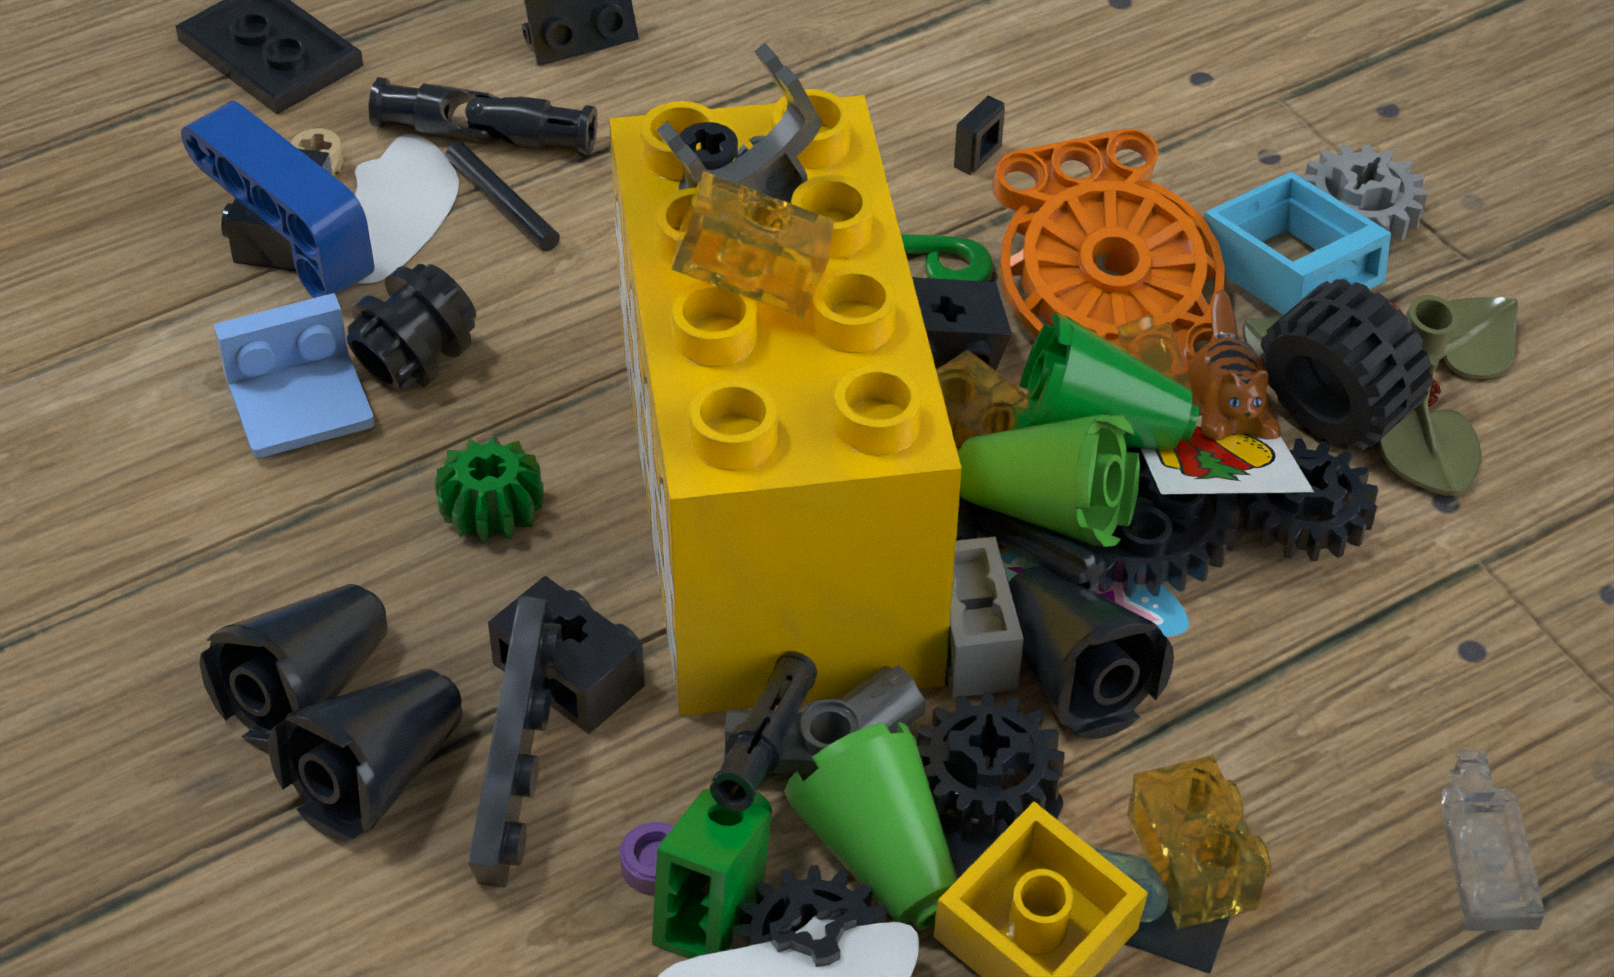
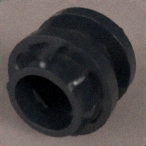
M417 264L412 269L399 266L385 279V287L390 297L388 300L383 302L376 297L368 295L352 308L354 321L347 328L349 333L347 335V343L358 361L375 379L392 390L399 389L405 391L415 382L422 387H426L439 375V367L434 357L439 351L449 357L457 358L471 346L472 340L469 332L475 328L476 310L461 286L441 268L432 264H427L426 266L424 264Z

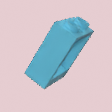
M1292 171L1214 207L1204 214V219L1219 242L1225 265V276L1282 315L1286 314L1318 285L1326 281L1332 283L1335 279H1345L1351 285L1358 282L1366 285L1370 290L1386 280L1391 232ZM1288 231L1316 249V251L1292 262L1263 242Z

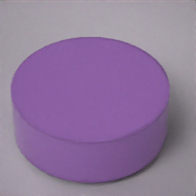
M663 822L645 823L632 829L623 839L620 847L621 872L624 880L634 890L648 895L655 894L657 848L674 827L673 825Z

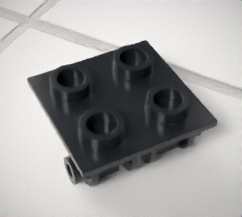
M524 0L528 22L522 24V32L528 45L533 44L538 66L639 39L632 0Z

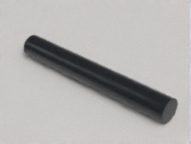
M455 141L449 145L446 150L447 159L542 250L549 251L558 244L560 240L559 233L462 141Z

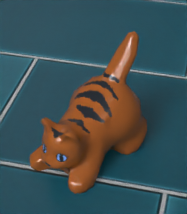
M1219 290L1213 297L1211 308V341L1189 359L1185 379L1181 382V385L1192 392V404L1199 407V415H1202L1201 434L1206 438L1223 439L1232 434H1249L1264 439L1279 438L1281 435L1280 426L1271 412L1266 395L1269 374L1261 358L1253 348L1240 340L1229 296L1225 291Z

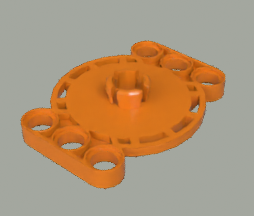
M1122 129L1016 150L1005 154L998 161L992 187L993 194L999 203L1006 208L1017 211L1013 215L1003 237L999 266L1004 295L1017 319L1037 338L1043 323L1035 315L1039 314L1051 326H1054L1052 315L1055 313L1070 317L1136 358L1144 353L1160 355L1165 359L1169 367L1163 374L1181 384L1185 379L1188 361L1196 353L1193 345L1200 341H1211L1212 302L1216 292L1219 290L1224 291L1225 265L1219 242L1206 220L1186 200L1164 186L1149 181L1159 154L1157 144L1153 138L1137 129ZM1130 149L1141 154L1145 164L1139 167H1127L1118 162L1115 154L1118 151ZM1066 161H1079L1089 168L1091 174L1085 178L1075 179L1063 173L1060 165ZM1021 171L1030 175L1036 182V185L1027 190H1019L1010 186L1006 182L1005 176L1012 172ZM1018 232L1025 236L1023 247L1020 252L1010 257L1011 245ZM1106 253L1102 259L1104 269L1115 271L1121 276H1112L1098 269L1096 266L1098 255ZM1013 276H1021L1024 292L1028 297L1025 301H1023L1014 284ZM1205 280H1213L1210 304L1207 303L1201 293Z

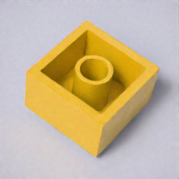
M1033 802L938 899L933 937L981 977H1095L1138 930L1148 892L1037 803Z

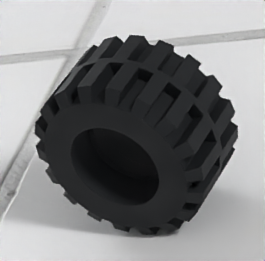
M1335 279L1332 283L1326 281L1318 285L1266 330L1267 334L1262 337L1260 345L1264 351L1260 358L1269 374L1268 384L1278 396L1277 400L1282 407L1289 411L1301 427L1311 431L1313 436L1324 442L1328 440L1335 447L1344 450L1350 447L1354 451H1360L1368 446L1372 447L1425 400L1429 394L1427 389L1432 385L1433 375L1428 370L1431 366L1429 354L1421 346L1423 340L1417 330H1413L1407 322L1409 319L1400 309L1397 311L1389 303V300L1379 292L1374 294L1366 285L1358 282L1351 285L1345 279Z

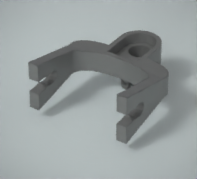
M764 43L754 52L786 97L788 106L782 119L766 136H755L749 139L753 145L750 150L743 144L739 148L734 161L718 169L706 170L698 156L683 142L667 121L656 129L700 190L715 207H725L733 204L752 192L767 209L781 210L791 205V198L796 188L808 180L807 173L796 156L817 135L821 127V119L797 76L786 65L783 66L778 56Z

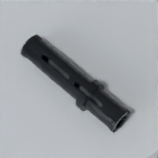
M794 651L785 652L779 656L776 661L777 665H775L771 676L756 699L754 707L745 723L736 726L726 741L725 753L727 756L720 770L716 772L711 780L714 782L710 785V792L713 799L728 810L742 811L749 808L754 801L756 791L763 778L776 770L783 757L784 747L782 742L795 720L809 689L815 683L813 679H816L818 674L814 662L802 653Z

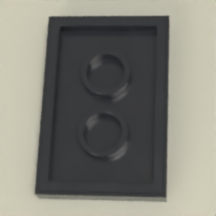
M222 0L175 26L179 42L277 115L363 66L361 50L291 0Z

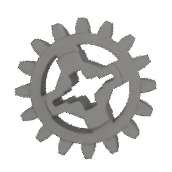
M1346 144L1341 145L1338 156L1324 150L1320 154L1319 162L1309 161L1306 173L1302 175L1303 179L1391 232V236L1400 241L1406 238L1408 228L1416 230L1419 227L1428 195V190L1422 189L1425 179L1423 174H1410L1412 162L1407 160L1395 163L1392 161L1393 151L1387 150L1382 154L1375 153L1371 145L1364 144L1361 153H1354Z

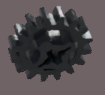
M1296 438L1293 450L1289 451L1314 492L1238 493L1236 505L1240 506V513L1245 514L1243 528L1246 532L1262 530L1261 546L1267 548L1279 542L1284 545V557L1291 558L1297 549L1306 550L1311 561H1318L1321 549H1328L1331 554L1339 558L1344 555L1346 542L1357 547L1363 543L1365 531L1371 530L1377 510L1375 502L1378 487L1367 484L1370 472L1367 467H1356L1353 469L1350 467L1352 458L1350 452L1346 451L1334 457L1328 454V442L1322 441L1316 450L1307 449L1302 438Z
M984 692L981 705L972 706L963 695L956 697V708L952 714L938 706L933 709L932 726L920 725L917 730V747L938 815L951 809L956 812L955 828L962 830L971 819L980 820L983 833L991 834L995 821L1004 820L1009 827L1033 802L1044 809L1045 800L1057 799L1065 756L1063 751L1057 750L1059 741L1057 729L1042 730L1044 713L1039 709L1030 712L1026 716L1020 714V699L1012 697L1004 707L995 706V700L991 692ZM983 755L989 756V767H992V770L986 768V758Z
M811 865L807 873V879L797 881L794 874L787 868L781 870V886L774 889L771 885L760 881L756 884V903L741 902L739 905V925L733 927V949L771 942L778 953L793 949L811 956L816 967L827 966L840 959L838 942L844 931L856 926L887 923L888 910L886 905L871 906L872 887L868 884L859 886L853 891L848 889V872L840 870L831 881L821 880L819 866ZM814 917L817 919L828 917L831 920L834 919V921L825 925V937L822 939L813 940L812 935L808 931L796 933Z

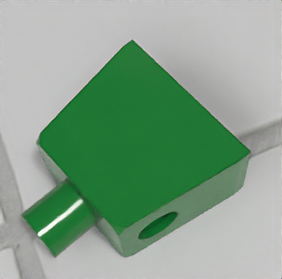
M704 789L657 848L652 945L689 959L729 950L733 942V927L739 925V905L742 901L754 902L756 898V884L760 881L763 882L766 875L772 807L762 794L756 791L754 801L749 808L742 811H732L719 805L713 799L710 789ZM711 880L710 889L704 897L702 888L707 881Z

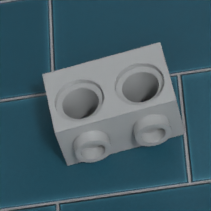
M996 537L956 541L946 668L951 696L956 698L961 695L984 694V692L997 693L1018 690L1023 635Z

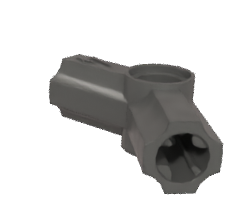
M885 665L840 699L818 700L810 704L802 713L798 712L782 742L784 747L783 757L773 773L794 774L797 771L806 780L819 769L812 757L846 735L879 723H885L891 734L897 733L898 722L905 723L908 727L925 714L926 700L919 692L914 678L899 665L894 668ZM728 709L725 725V746L733 729L745 723L751 710ZM724 748V760H725V758H726L727 755H726V753H725V748Z

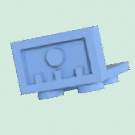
M335 293L213 324L225 379L253 457L263 458L366 430L374 426L373 413L348 353L341 308Z

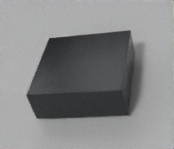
M988 95L956 124L954 168L971 175L1002 147L1005 115L1004 102Z

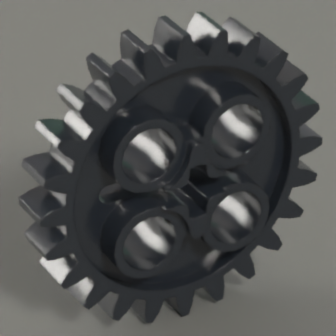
M1126 447L1127 452L1139 453L1140 472L1138 496L1129 526L1117 525L1112 536L1121 540L1114 546H1093L1059 533L1056 534L1103 558L1106 571L1099 576L1098 588L1101 592H1105L1113 582L1122 583L1126 597H1131L1137 584H1145L1153 597H1157L1160 593L1161 582L1168 581L1180 592L1185 590L1187 574L1204 582L1207 580L1209 565L1221 568L1224 565L1225 552L1232 551L1234 548L1240 516V506L1236 505L1237 493L1161 494L1141 448Z

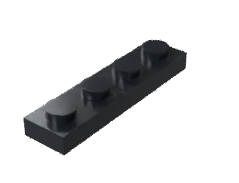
M519 596L468 860V865L477 883L480 885L506 888L510 865L520 866L524 856L526 824L518 821L523 797L532 798L537 786L539 759L537 755H531L535 730L545 731L548 724L551 693L549 689H543L547 665L557 666L559 662L563 637L562 625L554 624L547 599L527 596Z

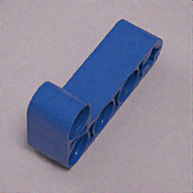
M230 101L182 128L181 138L184 147L195 165L290 242L297 275L313 298L335 293L336 296L374 272V259L366 215L354 193L243 105L236 101Z

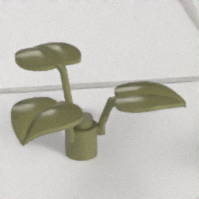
M1423 295L1411 303L1406 313V317L1409 319L1407 322L1413 330H1417L1423 340L1421 346L1429 354L1431 366L1428 370L1432 375H1434L1439 360L1444 358L1446 365L1455 374L1469 379L1487 380L1502 375L1509 368L1515 357L1517 348V299L1476 297L1447 301L1438 296ZM1282 314L1262 319H1245L1243 324L1244 342L1249 344L1259 357L1264 352L1260 346L1262 337L1267 334L1266 330L1283 316ZM1428 394L1425 400L1415 408L1416 414L1409 413L1379 441L1380 453L1389 468L1404 480L1441 495L1457 496L1471 486L1477 475L1481 458L1480 442L1471 423L1461 413L1449 409L1429 413Z

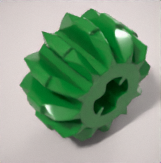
M495 434L487 444L479 445L468 438L465 451L447 450L444 466L436 469L437 476L434 482L439 513L443 516L445 523H453L459 537L467 536L477 531L484 544L490 535L494 533H501L511 540L515 526L532 527L535 511L542 509L544 487L541 481L540 465L536 461L535 455L525 454L519 440L502 446Z

